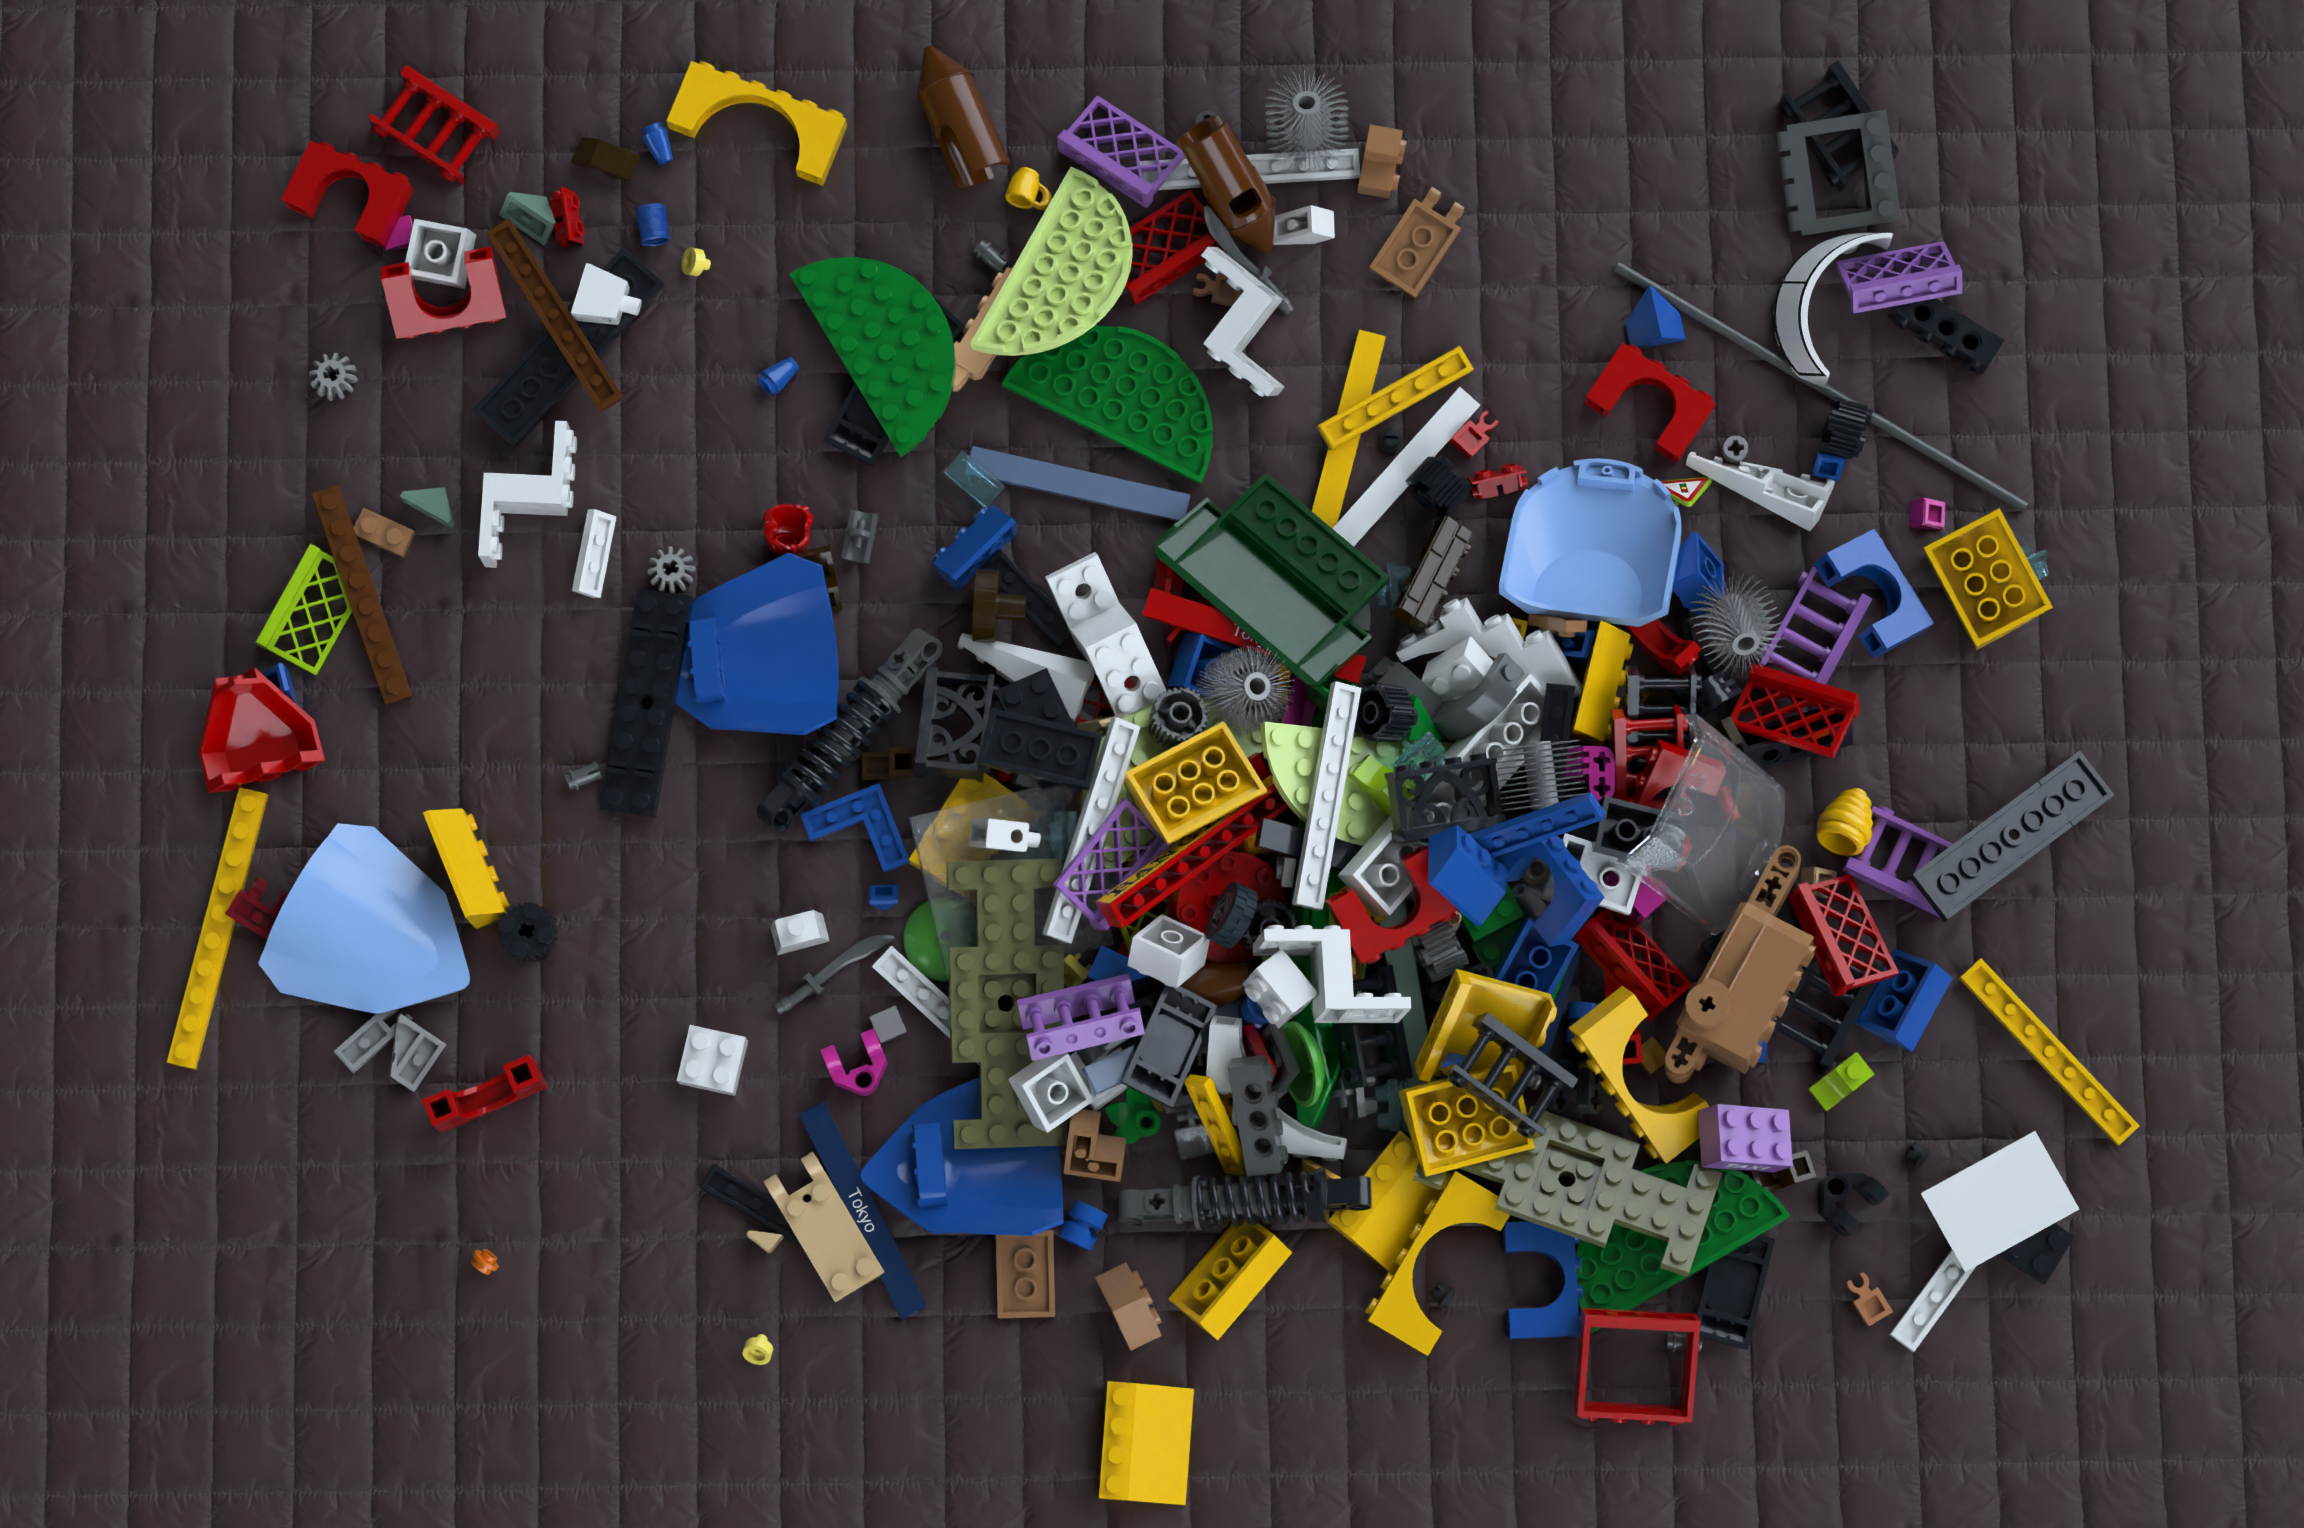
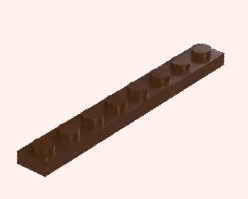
M510 218L487 231L486 234L599 412L602 413L623 400V395Z
M339 485L311 494L384 706L411 698V690Z

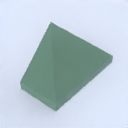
M510 192L507 194L499 216L505 220L510 218L514 226L543 245L547 243L556 223L548 199L544 196Z
M445 487L403 491L400 497L404 503L451 529L454 527L455 523Z

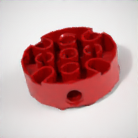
M1230 850L1171 893L1169 896L1168 912L1171 919L1205 934L1207 920L1217 898L1232 882H1237L1255 891L1258 894V899L1269 898L1282 902L1286 906L1287 904L1283 886L1280 885V880L1276 879V874L1270 865L1250 853ZM1265 922L1262 930L1270 926L1269 923ZM1210 940L1206 960L1213 962H1245L1253 960L1258 956H1253V953L1245 950L1244 946L1240 945L1241 941L1232 948L1227 949Z

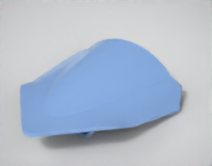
M339 823L335 826L310 858L289 892L273 924L258 962L280 993L375 1014L404 1008L461 991L470 982L469 969L446 893L375 827Z

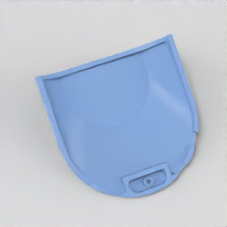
M1612 459L1573 461V466L1561 470L1555 467L1538 477V483L1530 490L1526 489L1515 507L1499 581V594L1528 614L1574 618L1594 622L1603 621L1641 627L1667 615L1681 542V516L1678 506L1676 507L1671 499L1670 491L1658 479L1652 480L1644 475L1643 469Z

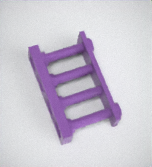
M1812 567L1809 573L1803 571L1796 584V587L1800 588L1787 611L1783 623L1780 624L1777 630L1781 632L1775 633L1773 638H1784L1820 658L1819 661L1823 663L1820 671L1810 672L1781 655L1774 654L1775 646L1767 647L1763 645L1766 650L1771 652L1768 653L1760 650L1765 657L1761 654L1757 655L1760 660L1761 666H1765L1766 662L1770 660L1772 664L1792 675L1827 684L1872 598L1865 594H1862L1858 600L1854 598L1850 600L1813 580L1817 570L1815 567ZM1808 589L1845 609V613L1849 615L1846 623L1840 622L1837 624L1800 604L1806 590ZM1795 613L1832 633V637L1836 639L1832 649L1828 646L1823 648L1788 629L1787 625L1793 614ZM1777 639L1772 640L1770 645H1777Z
M1879 805L1877 808L1873 806L1871 811L1875 822L1872 826L1870 843L1864 847L1859 856H1855V858L1849 857L1841 871L1940 917L1913 881L1907 880L1905 883L1896 878L1895 872L1911 837L1927 844L1914 873L1933 859L1937 849L1944 851L1953 843L1894 816V811L1887 807ZM1885 825L1901 831V834L1885 868L1878 870L1870 866L1871 862L1869 860Z
M1129 974L1016 1000L1023 1030L1033 1028L1034 1033L1026 1034L1032 1061L1145 1034L1140 1008L1129 1010L1128 1004L1135 1003ZM1117 1007V1013L1105 1016L1100 1014V1011ZM1089 1014L1090 1019L1076 1023L1072 1021L1074 1017ZM1061 1021L1062 1026L1046 1030L1044 1028L1045 1024Z

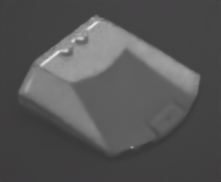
M1687 714L1684 720L1693 726L1695 740L1649 836L1625 856H1619L1616 862L1711 935H1717L1727 929L1740 902H1748L1773 853L1780 847L1785 819V791L1762 768L1697 714Z

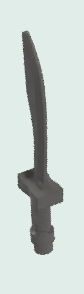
M1206 205L1204 207L1206 225L1216 242L1232 259L1283 299L1277 306L1279 310H1282L1285 315L1290 313L1294 309L1290 304L1291 301L1268 279L1272 271L1265 266L1263 272H1261L1238 249L1225 225L1213 210Z
M875 935L866 938L837 957L816 976L812 977L810 973H807L802 978V981L806 982L804 986L788 997L781 998L779 1002L774 1004L778 1014L791 1010L794 1005L813 992L817 996L821 995L825 988L820 986L837 971L852 962L868 957L894 941L895 937L893 935Z

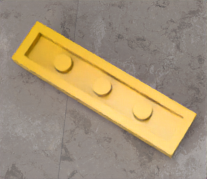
M1190 1074L1184 1081L1185 1086L1225 1174L1237 1176L1245 1174L1247 1176L1242 1145L1237 1137V1131L1228 1117L1227 1109L1219 1097L1215 1083L1211 1077Z

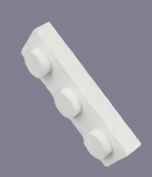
M588 509L572 591L592 598H601L616 516L596 509Z

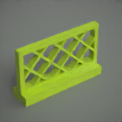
M312 544L309 545L256 641L257 646L269 650L315 676L320 671L352 613L331 555L321 551L320 548ZM324 559L332 563L337 575L320 579L318 567L321 561ZM314 574H316L317 581L310 582ZM338 579L342 594L326 598L322 583ZM319 584L323 600L307 604L304 596L306 588ZM302 597L304 605L296 607ZM344 598L347 607L345 613L332 617L328 602ZM324 603L329 618L313 623L308 608ZM305 609L309 624L293 629L290 619L291 615L295 611ZM341 619L335 629L333 621ZM330 622L333 630L331 638L318 642L314 627ZM288 623L290 630L283 631L286 624ZM311 628L315 643L299 647L295 632ZM292 634L296 649L284 652L275 647L280 636ZM327 644L324 651L321 652L320 646ZM317 647L320 658L315 667H312L303 662L300 651ZM297 652L299 659L291 656L290 654Z

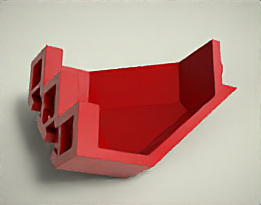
M255 667L242 675L215 678L198 751L208 793L238 790L239 787L243 788L242 784L256 781L263 783L281 778L282 773L297 770L299 773L325 761L315 720Z

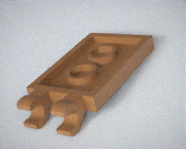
M1433 187L1429 190L1422 203L1416 199L1413 200L1369 267V270L1415 299L1461 231L1456 222L1464 213L1465 208L1455 202L1446 217L1441 216L1432 210L1441 197V192Z
M1046 1230L1033 1236L996 1235L998 1318L1055 1317L1053 1230Z

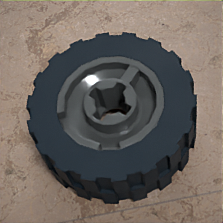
M1237 882L1229 884L1217 898L1208 917L1205 928L1206 938L1227 949L1237 944L1253 919L1257 907L1258 894Z

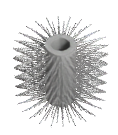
M1305 82V91H1303L1302 83L1299 85V93L1295 86L1293 87L1297 92V95H1294L1292 91L1290 92L1293 98L1285 93H1280V91L1276 92L1284 95L1285 98L1287 97L1291 101L1282 100L1280 97L1271 98L1270 96L1268 98L1279 100L1286 104H1279L1277 106L1276 103L1273 105L1271 103L1270 106L1265 105V107L1285 109L1280 112H1276V110L1274 112L1273 110L1265 112L1267 116L1268 114L1276 113L1284 115V117H1279L1278 119L1277 117L1275 119L1274 117L1272 119L1268 117L1265 121L1270 120L1269 129L1271 130L1272 128L1274 130V128L1278 129L1279 127L1285 130L1278 133H1270L1269 131L1266 133L1268 136H1278V134L1287 136L1281 139L1266 141L1268 143L1269 141L1271 143L1273 141L1278 143L1279 140H1289L1285 144L1277 146L1278 148L1294 143L1291 147L1289 146L1288 149L1279 153L1280 155L1284 154L1296 145L1295 150L1291 154L1289 153V158L1292 154H1295L1297 149H1300L1296 153L1298 158L1301 151L1303 157L1308 151L1310 167V151L1313 157L1316 150L1318 154L1320 153L1317 149L1318 147L1323 152L1329 153L1320 144L1326 145L1331 149L1333 148L1323 141L1334 142L1335 145L1343 144L1344 146L1346 144L1335 142L1328 138L1337 137L1340 139L1342 137L1343 139L1346 137L1347 139L1349 135L1338 136L1330 133L1338 130V132L1344 130L1343 133L1349 130V127L1339 129L1330 127L1333 124L1346 125V120L1343 118L1347 114L1344 112L1343 115L1341 112L1339 115H1334V113L1331 114L1330 112L1337 109L1348 111L1349 108L1347 106L1345 108L1343 106L1331 108L1330 106L1334 103L1348 102L1347 99L1346 101L1342 99V101L1326 102L1332 97L1341 95V92L1324 98L1323 96L1330 92L1329 90L1326 93L1324 92L1323 95L1322 93L1320 96L1318 95L1323 89L1325 90L1326 86H1323L1322 89L1320 88L1317 93L1316 89L1317 87L1319 88L1317 83L1313 92L1309 83L1308 91H1306ZM1337 116L1339 118L1342 117L1344 121L1338 120L1337 122H1335L1330 119ZM1276 120L1285 122L1279 126L1275 124L1272 125L1274 121L1276 122Z
M1732 578V587H1730L1729 593H1727L1729 589L1726 590L1727 595L1723 596L1721 591L1718 594L1716 592L1715 594L1712 593L1718 599V601L1713 600L1717 604L1699 602L1700 604L1713 606L1712 608L1691 610L1711 612L1705 614V616L1694 617L1708 618L1698 624L1708 626L1696 634L1711 632L1708 636L1698 641L1713 639L1711 643L1701 649L1717 645L1714 650L1704 656L1722 650L1717 657L1708 663L1728 652L1722 662L1727 660L1728 657L1730 659V655L1734 654L1729 664L1731 665L1732 660L1734 662L1736 656V665H1738L1739 658L1741 659L1742 655L1744 666V656L1747 655L1745 657L1746 668V659L1749 657V654L1757 653V648L1768 653L1771 652L1766 650V648L1759 647V644L1761 646L1778 647L1777 645L1763 643V641L1777 639L1776 641L1784 639L1765 637L1781 632L1767 630L1783 623L1782 621L1777 624H1768L1780 614L1774 617H1765L1777 607L1771 610H1762L1768 603L1774 600L1767 603H1759L1765 596L1771 593L1753 599L1766 587L1748 596L1754 588L1752 585L1751 589L1745 592L1746 595L1744 596L1742 592L1746 585H1744L1743 589L1741 588V592H1738V595L1736 593L1740 587L1737 585L1736 589L1735 585V594H1732Z
M1248 647V656L1251 655L1249 657L1251 665L1248 663L1247 653L1245 654L1244 648L1243 652L1237 653L1236 650L1235 654L1231 651V654L1229 653V656L1227 654V657L1225 654L1224 657L1222 655V658L1220 657L1222 665L1217 668L1218 673L1216 674V671L1211 668L1216 676L1214 679L1217 678L1218 680H1213L1207 676L1205 678L1212 681L1209 683L1214 685L1203 683L1213 687L1210 689L1215 690L1200 693L1213 695L1203 700L1219 698L1217 699L1219 700L1218 702L1205 709L1214 706L1217 707L1216 709L1213 708L1215 711L1219 708L1222 709V712H1219L1215 718L1219 715L1218 720L1223 714L1222 718L1225 722L1228 716L1229 719L1226 721L1227 727L1230 728V723L1231 728L1233 727L1232 725H1235V735L1236 725L1237 732L1239 728L1241 736V723L1243 722L1242 733L1243 727L1246 728L1247 726V734L1248 730L1250 732V727L1248 729L1249 724L1251 723L1252 725L1253 723L1254 728H1251L1253 733L1255 728L1258 731L1255 726L1260 725L1259 722H1264L1265 716L1268 717L1272 713L1275 714L1271 709L1278 705L1273 702H1279L1277 700L1280 699L1276 697H1284L1279 696L1282 695L1280 693H1275L1282 691L1270 689H1286L1274 688L1275 685L1276 687H1293L1279 686L1283 682L1270 684V680L1288 671L1274 675L1270 670L1273 667L1269 664L1265 667L1268 656L1266 659L1264 658L1261 665L1260 662H1262L1263 658L1261 661L1259 660L1258 648L1257 656L1254 654L1253 660V654H1251V651L1249 652ZM1230 656H1231V658H1233V659H1232V660L1230 659V661L1227 663L1226 660H1227V659L1229 660V658H1230Z
M1579 740L1552 743L1551 741L1522 744L1520 747L1495 750L1523 749L1521 753L1496 757L1524 755V758L1497 763L1525 762L1522 765L1497 768L1525 767V770L1498 775L1526 772L1524 777L1498 781L1527 778V782L1499 787L1528 785V788L1500 793L1528 790L1529 793L1505 797L1507 799L1529 796V800L1501 805L1530 802V806L1506 810L1525 808L1535 810L1560 803L1558 798L1583 795L1558 796L1557 793L1583 789L1557 790V786L1582 782L1556 784V780L1583 777V775L1555 778L1556 774L1582 770L1555 772L1554 770L1555 768L1581 765L1554 766L1556 762L1581 758L1553 760L1555 756L1580 752L1552 754L1554 750L1580 746L1551 747V745Z

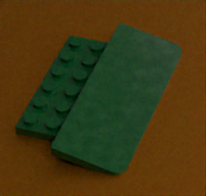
M1266 472L1226 512L1222 511L1211 500L1205 498L1175 523L1155 544V554L1159 560L1309 686L1317 687L1323 685L1372 642V636L1357 625L1352 618L1390 581V576Z

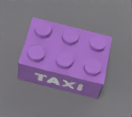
M1716 1104L1698 1111L1702 1167L1773 1173L1793 1166L1789 1110Z

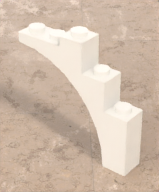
M1467 597L1460 601L1453 599L1446 603L1439 618L1441 623L1434 621L1429 627L1426 626L1424 628V632L1418 635L1411 633L1400 640L1396 652L1400 661L1405 662L1423 654L1446 651L1471 636L1488 656L1496 658L1500 653H1507L1523 670V673H1530L1545 691L1546 683L1576 686L1575 697L1580 695L1582 684L1549 629L1542 633L1540 630L1528 635L1526 641H1524L1508 613L1501 617L1499 614L1487 619L1484 622L1485 625H1483Z
M1213 1015L1209 1030L1206 1076L1211 1077L1219 1095H1226L1229 1092L1232 1093L1228 1073L1231 1059L1246 1057L1242 1039V1018ZM1255 1084L1248 1085V1088L1253 1092L1261 1091L1259 1086ZM1233 1101L1231 1123L1234 1126H1238ZM1279 1107L1275 1108L1277 1118L1282 1119L1283 1135H1280L1282 1145H1286L1288 1154H1293L1298 1158L1317 1156L1322 1157L1326 1161L1344 1159L1347 1146L1346 1138L1326 1135L1306 1127L1285 1114ZM1260 1111L1253 1112L1257 1119L1266 1118ZM1260 1138L1258 1141L1262 1146L1271 1145L1270 1142L1264 1138Z

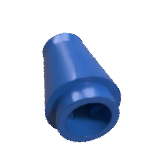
M662 122L654 123L641 130L643 134L641 139L657 161L658 166L674 160L667 127H663Z
M787 357L761 371V376L757 378V381L768 395L779 394L799 370V366L791 357Z

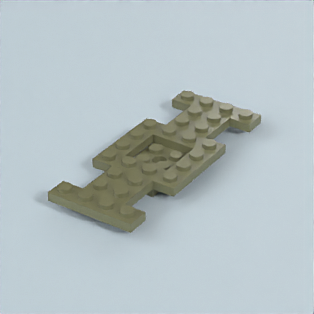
M1061 859L946 861L947 890L975 889L977 947H948L951 1063L979 1062L980 1119L952 1120L953 1149L1067 1145V1120L1048 1133L1034 1127L1008 1080L1034 1062L1031 1059L1026 1034L1034 1033L1033 1028L1023 1030L1016 1000L1034 996V977L1035 995L1064 989L1063 945H1035L1034 888L1055 887L1052 884L1062 873ZM1008 995L1011 997L1013 1005L1010 1010L1004 1012L999 1009L998 1000L1001 996ZM1061 1021L1045 1024L1044 1028L1045 1030L1062 1026Z
M1547 1111L1543 1113L1537 1123L1546 1130L1544 1136L1533 1139L1534 1149L1458 1168L1503 1184L1495 1210L1605 1248L1613 1223L1666 1241L1668 1244L1660 1268L1685 1277L1689 1275L1722 1175L1719 1171L1704 1168L1695 1163L1685 1188L1632 1169L1640 1146L1639 1143ZM1548 1143L1556 1145L1558 1148L1548 1145ZM1419 1162L1413 1181L1440 1190L1446 1172L1425 1177ZM1564 1175L1569 1176L1573 1179L1574 1184L1570 1187H1565L1560 1184L1558 1178Z

